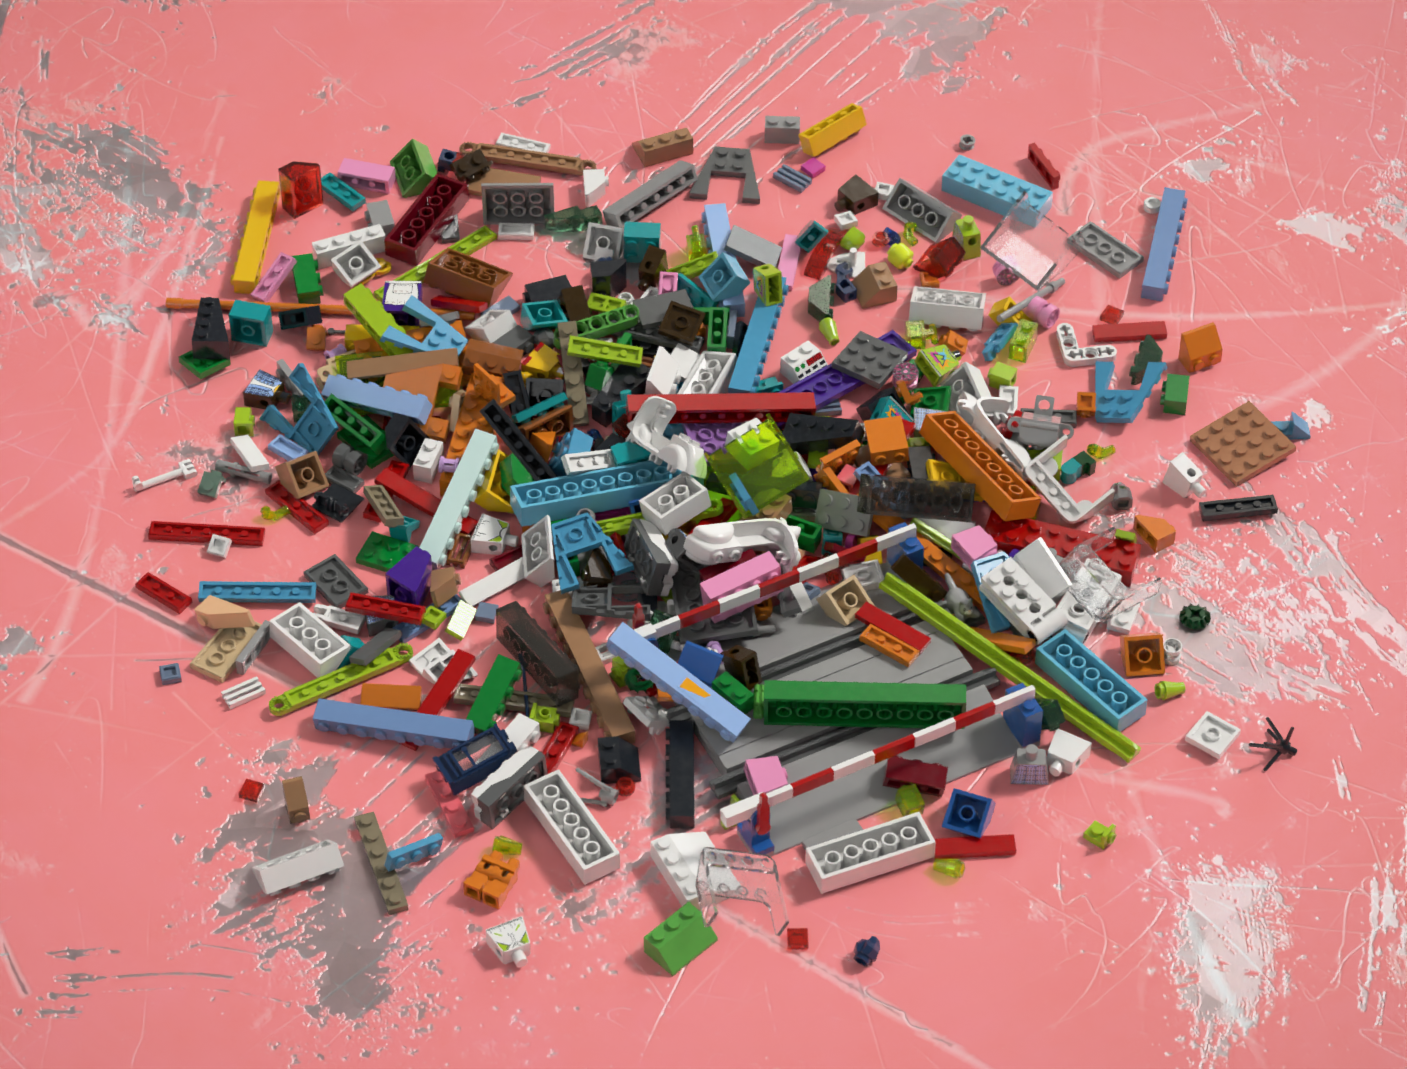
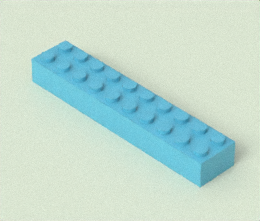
M649 460L510 486V505L521 527L536 524L546 515L550 516V521L575 517L578 511L583 508H588L594 513L629 507V501L647 496L680 475L682 471L677 469L675 473H671L667 470L668 463L664 460L661 465H657ZM691 475L695 480H697L700 484L704 486V478H698L696 476Z

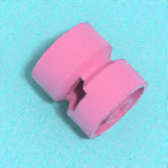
M1036 296L1028 304L1026 315L1049 329L1058 320L1060 309L1051 303L1048 304L1040 296Z

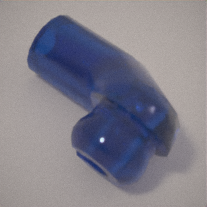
M889 227L885 228L883 235L891 239L888 242L890 247L895 243H901V237L898 233Z

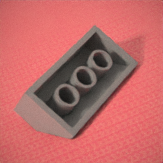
M902 178L898 179L882 208L936 243L950 234L954 229L955 221L962 217L961 213L910 181Z

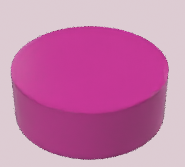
M847 535L845 548L849 549L857 546L856 535Z

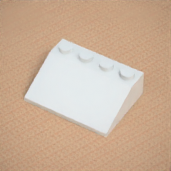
M914 286L910 301L909 323L916 326L928 324L934 328L948 326L953 330L967 328L968 331L973 332L981 330L986 293Z
M706 832L667 834L650 841L651 858L681 906L690 902L698 910H702L743 893L742 888Z

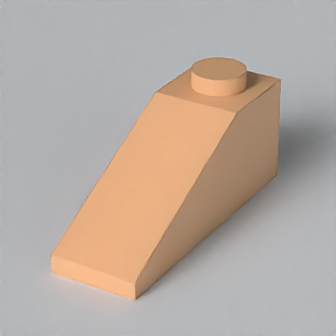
M209 595L194 609L197 621L202 626L213 629L253 627L256 625L250 610Z

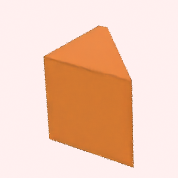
M588 731L577 734L572 745L583 748L588 741Z

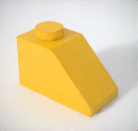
M1010 296L993 304L988 315L998 327L1001 323H1017L1019 326L1017 333H1027L1032 320L1023 310L1002 322L997 321L998 315L1016 305Z

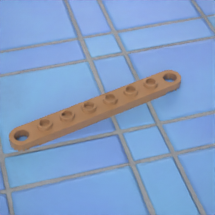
M469 141L467 143L464 142L459 147L462 157L481 149L487 161L492 160L494 163L583 176V170H587L585 167H591L590 170L597 169L596 162L588 159L583 160L578 157L485 143L476 144L471 141L470 143Z

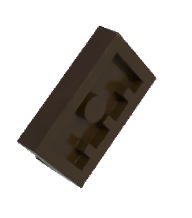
M478 149L451 163L449 166L458 181H467L469 183L476 178V175L488 173L493 162L492 160L488 162L481 149Z

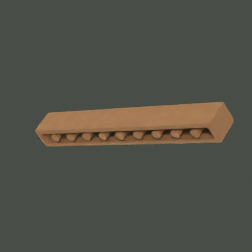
M559 590L545 594L543 610L546 615L549 614L550 625L552 629H556L557 640L563 644L564 655L566 657L569 656L570 667L572 671L575 670L577 673V682L583 686L584 697L589 699L590 709L593 714L596 713L599 728H603L604 737L618 736L634 744L635 729L580 615L572 614V598L569 592L561 594Z

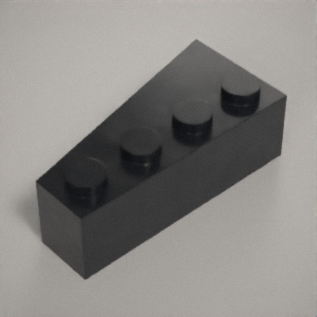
M200 298L192 336L193 359L230 360L229 341L219 298Z
M642 363L640 367L619 364L592 402V419L604 427L609 426L612 423V404L621 401V391L631 390L632 395L645 394L646 380L650 368Z
M789 413L780 438L779 447L783 454L787 450L798 452L800 455H805L812 451L822 453L829 449L837 450L856 439L861 444L865 432L858 420Z

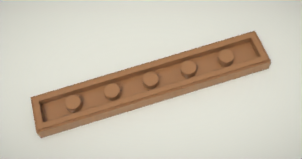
M457 348L347 361V379L352 380L356 378L360 380L384 377L387 374L443 363L459 367Z

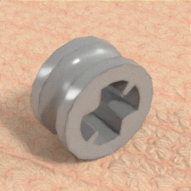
M969 134L962 135L959 147L966 151L972 150L975 147V137Z

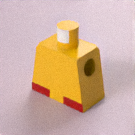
M542 342L521 363V370L533 374L534 378L555 379L558 377L565 379L557 360L559 353Z

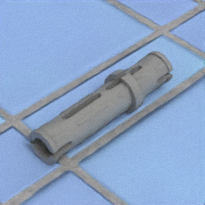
M218 459L215 464L216 471L228 473L232 477L240 476L270 484L272 480V473L265 471L251 472L248 467L239 465V462L231 463ZM228 467L235 468V469H239V470H241V471H236V470L228 469ZM246 472L258 474L259 476L247 474Z

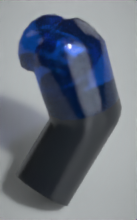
M597 429L587 431L586 434L594 438L592 449L594 451L604 441V438Z

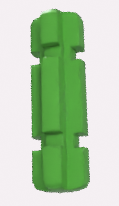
M756 684L754 686L753 717L755 719H763L764 717L763 684Z

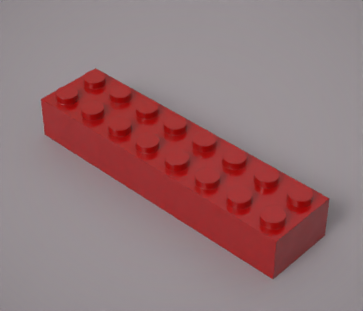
M991 510L984 530L993 537L997 544V551L1002 550L1008 556L1013 549L1021 551L1041 537L1048 548H1054L1058 556L1066 559L1068 573L1077 575L1088 559L1122 575L1119 585L1131 587L1140 557L1141 544L1029 518L1004 521L994 510Z

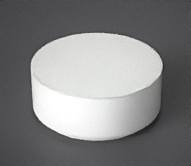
M1155 197L1146 198L1143 209L1147 213L1156 214L1159 212L1161 201Z

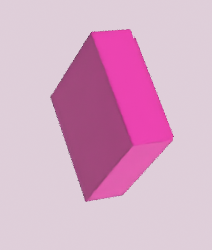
M813 157L801 165V170L811 178H814L824 172L826 166Z

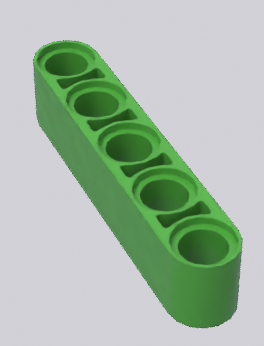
M630 304L576 321L577 331L583 332L578 334V337L597 339L634 327L639 321V309L637 306ZM632 314L634 317H628L627 315ZM610 320H616L617 322L612 323ZM598 325V326H600V328L596 329V328H593L592 326ZM557 328L554 331L553 343L556 348L561 349Z

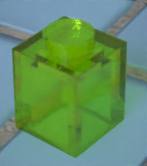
M916 784L900 787L896 791L895 801L902 816L904 817L916 812L923 814L925 802Z

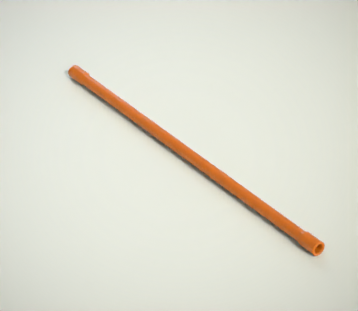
M166 297L165 306L172 309H198L200 300ZM219 300L221 310H231L235 302ZM252 302L269 305L272 312L320 305V311L323 314L353 315L345 305ZM430 309L437 315L458 311L460 316L458 320H475V313L452 309Z

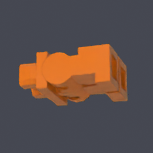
M493 850L490 855L484 854L482 860L477 864L475 871L463 882L464 895L479 902L483 898L484 904L499 910L506 900L508 892L518 880L517 872L520 868V861L512 857L507 863L503 862V854L496 850Z

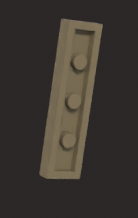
M383 485L364 486V495L385 526L393 528L398 525H404V517Z

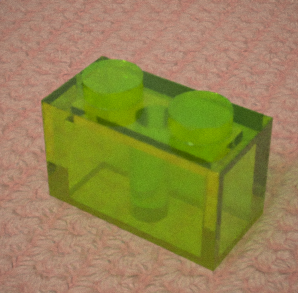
M1025 319L1020 320L1010 341L1009 359L1023 363L1027 362L1037 340L1039 323Z

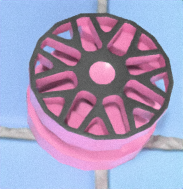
M1011 257L999 259L992 267V271L1001 285H1010L1016 282L1021 274L1015 259Z
M908 362L897 364L893 368V386L896 388L895 382L903 379L909 391L914 389L918 384V368Z

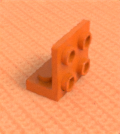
M478 363L474 364V389L478 395L486 399L487 403L494 399L503 408L516 400L515 394L493 374L490 375Z

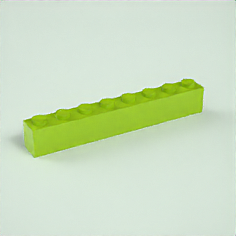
M360 283L343 294L344 305L388 356L413 353V349L404 346L401 349L394 346L395 343L390 341H380L389 325L406 334V331L402 326L396 324L392 314L384 310L383 304L373 297L368 287L365 288ZM439 387L435 405L450 396V389Z

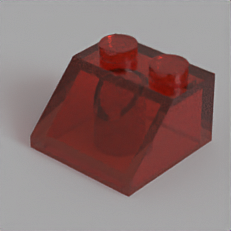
M953 236L930 245L913 268L920 272H927L930 276L937 279L943 276L948 277L954 272V267L962 262V257L966 252Z

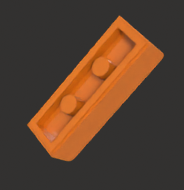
M362 684L361 705L400 710H418L421 706V686Z

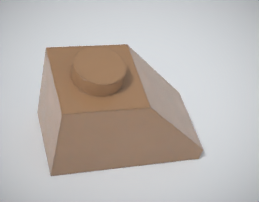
M454 566L431 571L430 593L435 608L440 607L458 593L461 577L459 573L456 574Z
M302 776L282 780L285 807L290 824L310 820L309 805Z

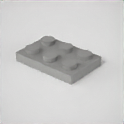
M820 489L814 523L822 525L824 529L869 537L876 499Z

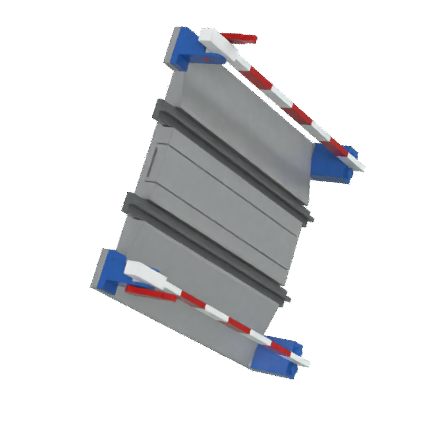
M906 522L888 528V533L654 625L651 623L645 625L643 607L640 603L634 605V614L632 615L633 630L658 648L657 638L886 548V563L880 564L884 578L885 574L889 572L903 580L890 567L904 553L923 569L924 547L916 537V525L914 523L907 525ZM842 579L820 588L821 593L810 600L814 609L798 617L795 615L783 617L779 604L772 607L771 617H768L767 620L758 621L756 618L759 626L775 624L776 632L717 642L720 643L723 651H727L735 645L755 651L762 677V683L760 684L763 685L764 680L966 685V712L928 728L764 725V717L763 719H755L752 709L746 714L750 718L747 727L735 742L732 743L730 740L723 739L714 728L706 726L700 717L693 716L688 711V708L682 704L673 701L676 706L666 711L668 720L694 721V734L722 775L709 781V786L717 799L720 800L733 793L738 799H742L720 809V819L726 828L737 824L738 836L757 863L801 845L803 840L854 818L859 821L923 794L882 786L886 761L895 755L901 756L903 759H918L925 763H939L948 767L946 784L1013 757L1019 748H1026L1030 744L1039 746L1043 709L1035 700V687L1033 685L1026 687L1024 683H1020L1005 689V696L993 700L988 689L1000 685L995 668L989 667L973 673V668L951 638L880 588L865 591L875 607L932 638L928 647L909 668L859 640V636L868 625L856 619L849 625L844 626L828 617L816 599L843 582L844 580ZM941 600L939 602H935L937 605H939L944 610L950 613V611L947 608V601ZM708 643L697 644V645H700V646H702V647H706V645H707ZM671 647L662 650L663 653L675 662H678L682 651ZM724 663L720 665L716 678L725 672ZM778 756L782 768L786 769L788 785L769 793L761 792L753 795L743 770L745 760Z

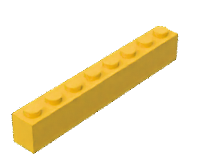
M258 180L257 187L253 188L250 212H247V224H244L243 229L244 237H241L240 240L241 249L237 251L238 262L234 263V275H231V285H234V293L251 294L259 283L281 195L280 185L277 181Z

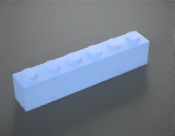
M340 374L336 376L328 375L321 393L325 399L332 393L351 408L393 417L397 413L409 417L414 423L421 425L426 424L433 406L428 397L423 394L412 395L406 390H401L400 392L389 386L383 388L373 382L367 384L356 378L350 380Z

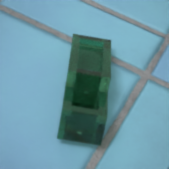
M578 205L544 215L545 229L555 232L586 231L589 222L602 224V213L597 205L581 210Z

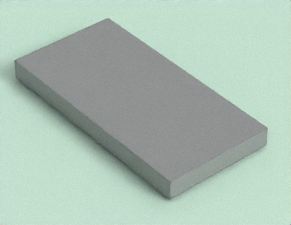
M1091 221L1066 238L1068 245L1119 279L1144 261V256Z

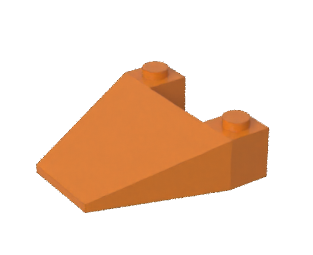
M443 363L387 374L383 388L389 386L396 391L406 390L412 395L423 394L428 397L433 406L426 424H415L430 439L446 444L450 427L449 420L432 416L439 387L459 391L463 375L462 367Z

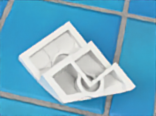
M438 638L412 657L408 663L421 676L435 684L456 652L453 649L450 650ZM471 667L464 679L477 677L478 673Z

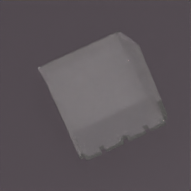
M1024 190L981 245L980 249L1038 292L1070 264L1085 244L1080 231L1075 237L1071 236L1067 241L1066 238L1069 233L1057 225L1052 230L1051 228L1055 223L1045 215L1037 219L1041 212L1030 205L1028 193Z

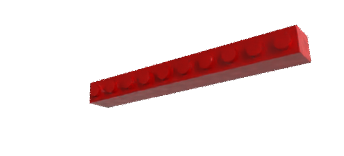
M814 392L627 395L626 401L627 423L634 420L643 403L652 396L667 399L676 405L677 410L668 424L745 423V421H751L755 418H758L761 422H787L789 413L814 416L816 413Z

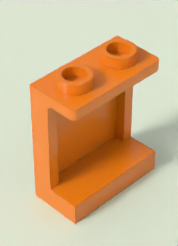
M901 415L864 421V434L868 442L871 464L873 466L909 461V449Z

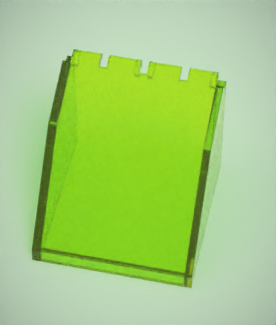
M770 413L766 415L767 419L757 425L760 431L758 434L752 428L740 436L743 443L740 444L736 438L724 445L727 453L724 454L721 448L710 455L707 452L704 453V456L744 520L750 517L752 513L750 510L745 511L729 485L732 483L729 477L731 474L736 472L758 510L763 509L810 479Z

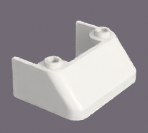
M1065 434L1027 464L1025 475L1064 521L1074 524L1091 518L1109 504L1114 498L1115 490L1113 488L1110 489L1094 503L1089 500H1082L1076 503L1053 477L1058 470V464L1053 457L1067 447L1068 436Z

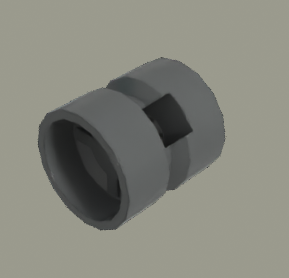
M346 443L339 444L332 455L333 465L345 469L356 476L364 470L368 460L366 453L358 449L355 451L354 447Z

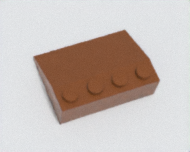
M447 248L428 263L423 283L429 284L431 288L442 289L449 295L460 296L462 299L487 302L489 308L497 301L513 276V272Z

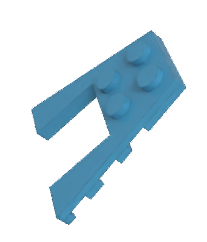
M413 295L407 300L402 310L433 327L423 343L390 325L380 339L381 342L387 340L395 343L394 346L401 349L403 346L413 349V353L457 348L458 357L469 341Z
M1096 361L1095 419L1097 423H1133L1143 407L1144 400L1151 395V389L1160 381L1162 372L1167 370L1166 362H1148L1140 390H1108L1115 369L1114 362Z
M298 363L289 378L311 402L309 407L294 427L274 405H268L259 419L268 423L273 429L285 434L284 436L297 442L298 445L307 449L309 453L316 451L320 455L339 427L305 365Z
M588 513L551 524L561 594L580 588L567 558L601 546L616 576L634 570V564L627 560L625 554L620 549L618 550L611 538L602 532V528Z
M1004 551L975 560L970 565L992 633L1008 630L1011 625L1007 618L979 590V586L982 584L981 577L1010 558Z

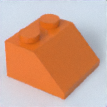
M1214 322L1181 333L1178 359L1188 373L1221 362L1223 348Z
M1155 632L1120 635L1121 657L1126 677L1165 674L1163 634Z

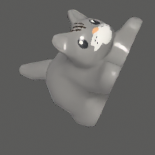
M946 573L945 581L949 591L944 596V601H947V608L950 613L955 614V617L962 622H965L970 617H979L980 613L974 608L972 598L969 597L966 591L958 588L952 577Z

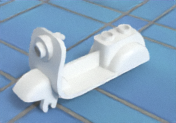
M963 391L956 403L958 414L1028 483L1029 479L1025 475V469L1027 464L1032 461L1028 452L1017 441L1004 438L996 428L1001 422L1006 423L1008 420L1006 415L1010 406L1008 400L1001 397H981L977 400L974 396Z
M658 396L649 397L637 412L634 420L626 424L630 430L626 442L637 443L651 452L649 460L657 465H661L663 460L667 462V470L671 473H675L678 469L682 471L681 473L686 472L690 476L693 475L705 479L707 463L704 458V450L699 447L700 443L682 433L679 436L673 434L671 440L663 436L668 423L677 410L676 405L672 401Z
M780 517V520L777 518H763L699 525L694 528L692 534L686 537L683 548L686 550L685 555L688 558L704 565L738 561L741 558L742 552L753 549V551H770L778 560L785 574L792 571L793 566H797L801 559L797 543L801 528L798 526H788L786 520Z

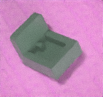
M211 470V472L204 471L197 493L217 499L222 482L226 483V479L222 476L221 472Z

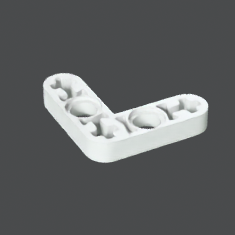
M1061 323L1057 326L1056 337L1063 361L1067 366L1095 365L1096 361L1114 362L1116 360L1117 349L1114 346L1102 345L1079 348L1072 325ZM1071 343L1073 346L1067 347L1064 344ZM1087 354H1092V355H1094L1095 357H1094V358H1088L1086 355H1087Z

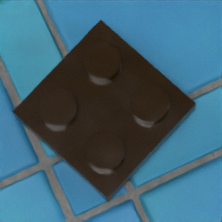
M671 300L658 329V334L692 346L705 318V312Z

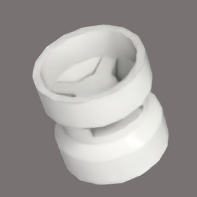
M1168 638L1163 642L1165 664L1176 665L1180 662L1183 646L1180 640Z

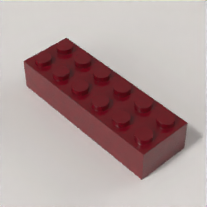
M437 173L384 239L385 255L417 266L439 239L442 232L454 220L456 214L458 215L469 201L468 184Z

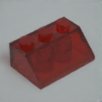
M292 161L278 169L282 208L293 219L324 204L321 171L318 163Z

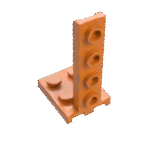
M856 439L820 458L821 465L816 467L818 473L813 475L815 481L823 482V487L827 488V490L849 494L836 475L846 464L854 465L861 446Z

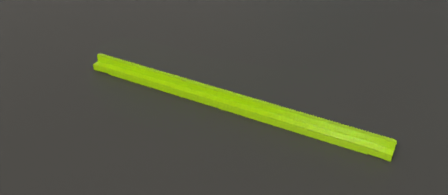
M887 572L885 574V578L879 583L878 588L892 596L899 603L990 667L995 668L1000 674L1016 685L1024 683L1026 687L1033 685L1035 687V698L1074 726L1117 754L1127 763L1140 753L1141 747L912 586L892 573Z

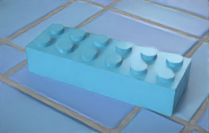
M960 154L942 175L941 191L1032 228H1036L1052 208V191Z
M1066 629L1036 648L1035 664L1090 712L1117 731H1123L1146 715L1148 699Z

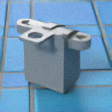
M1037 395L1034 413L1024 412L1022 417L1013 416L1008 420V429L1012 432L1020 433L1019 442L1031 445L1033 449L1043 450L1044 447L1049 448L1058 439L1065 435L1063 433L1064 429L1070 430V434L1067 435L1068 439L1073 437L1074 428L1070 424L1061 423V417L1052 416L1054 397ZM1041 400L1049 402L1050 407L1048 410L1043 411L1039 408ZM1017 421L1019 426L1013 427L1011 423Z

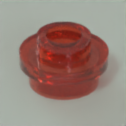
M884 231L875 232L872 236V244L876 247L887 246L889 244L888 234Z
M629 777L620 778L615 785V789L619 791L621 796H630L636 789L635 783Z

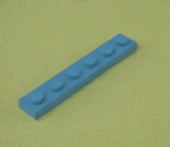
M200 581L198 600L203 602L209 595H212L227 602L316 603L317 585L316 582Z

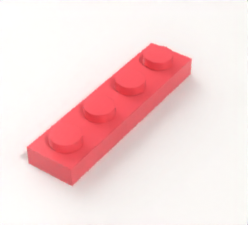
M434 771L425 774V780L454 837L458 838L473 833L474 826L458 795L454 796L452 794L448 782L445 783L441 772Z

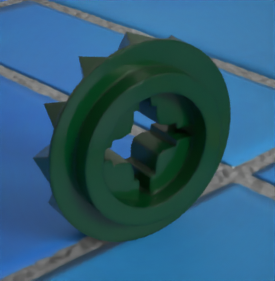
M1190 604L1188 607L1184 606L1179 615L1181 623L1193 630L1207 627L1211 620L1210 612L1207 611L1206 607H1200L1199 604L1197 606Z
M634 667L626 673L625 684L630 691L635 690L638 693L643 690L646 692L648 688H653L654 683L650 679L646 680L644 678L645 682L637 681V678L642 679L643 677Z

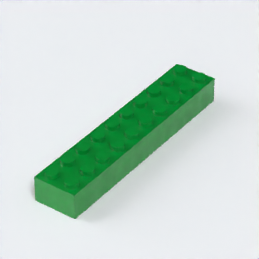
M764 680V725L928 728L966 712V685Z

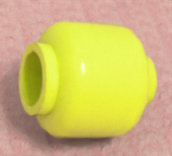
M903 243L893 244L887 252V260L898 270L904 267L908 269L914 262L912 260L914 253Z

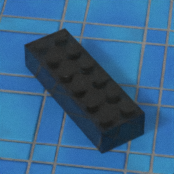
M861 473L857 512L870 515L971 522L976 484L964 481Z
M517 601L497 608L496 638L517 662L521 663L526 672L558 707L578 699L580 689L579 667L569 659L568 655L558 647L557 643L548 636L547 632L537 624V621Z

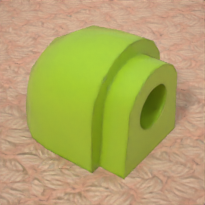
M853 226L841 240L840 246L847 250L851 248L859 249L865 243L866 237L863 232Z

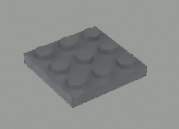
M860 331L833 360L832 368L880 389L892 376L893 368L907 359L908 352Z

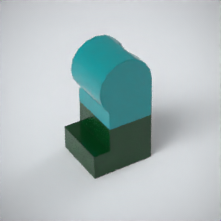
M1083 450L1061 466L1060 480L1064 484H1073L1077 478L1085 473L1091 476L1095 473L1096 461Z

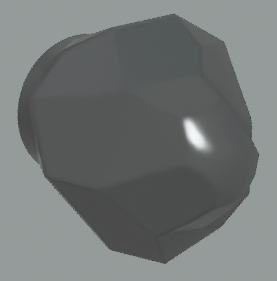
M544 328L534 332V344L539 345L542 342L551 349L555 347L553 343L554 332L551 328Z

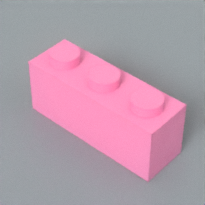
M344 158L338 170V178L353 188L390 194L396 180L395 167Z

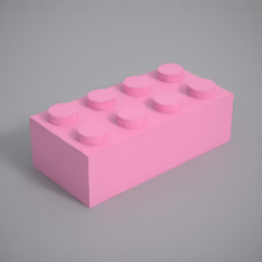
M768 551L700 583L703 605L782 575L780 565L771 552ZM784 589L710 618L715 624L772 596L778 595Z

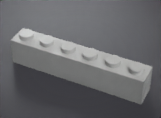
M679 160L604 209L602 212L606 225L624 228L625 222L636 221L697 181L698 177L694 164Z

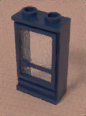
M495 723L494 727L432 759L437 771L441 772L445 783L448 782L452 794L455 796L486 779L491 773L498 770L505 760L511 758L518 751L512 741L508 742L509 737L504 729L500 730Z

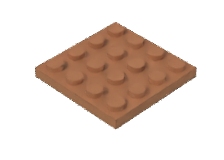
M1250 401L1190 435V441L1236 487L1296 451V446Z

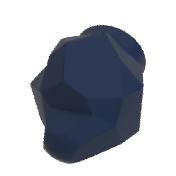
M871 936L869 940L861 939L856 942L853 950L855 953L853 959L863 966H868L870 962H875L880 951V941L878 938Z

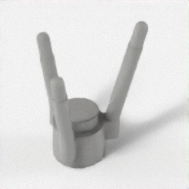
M576 768L578 773L601 788L598 795L601 800L580 798L583 803L597 804L603 807H607L608 804H615L619 796L618 790L605 785L585 771Z

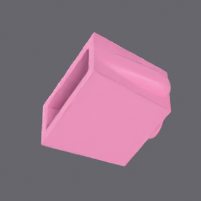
M980 525L952 535L951 549L970 569L973 561L997 554V544L993 537L987 534Z
M778 756L745 760L743 770L753 795L761 792L769 793L788 785L786 769L782 768Z

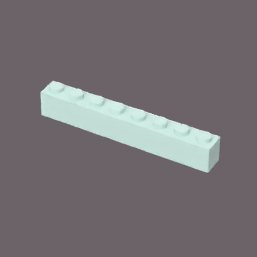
M478 429L474 430L419 547L431 555L432 570H438L446 563V554L448 550L453 548L454 537L460 533L462 528L461 522L463 518L468 516L469 505L475 501L477 496L476 490L478 486L483 484L484 473L490 469L491 458L493 454L496 455L499 449L496 435Z

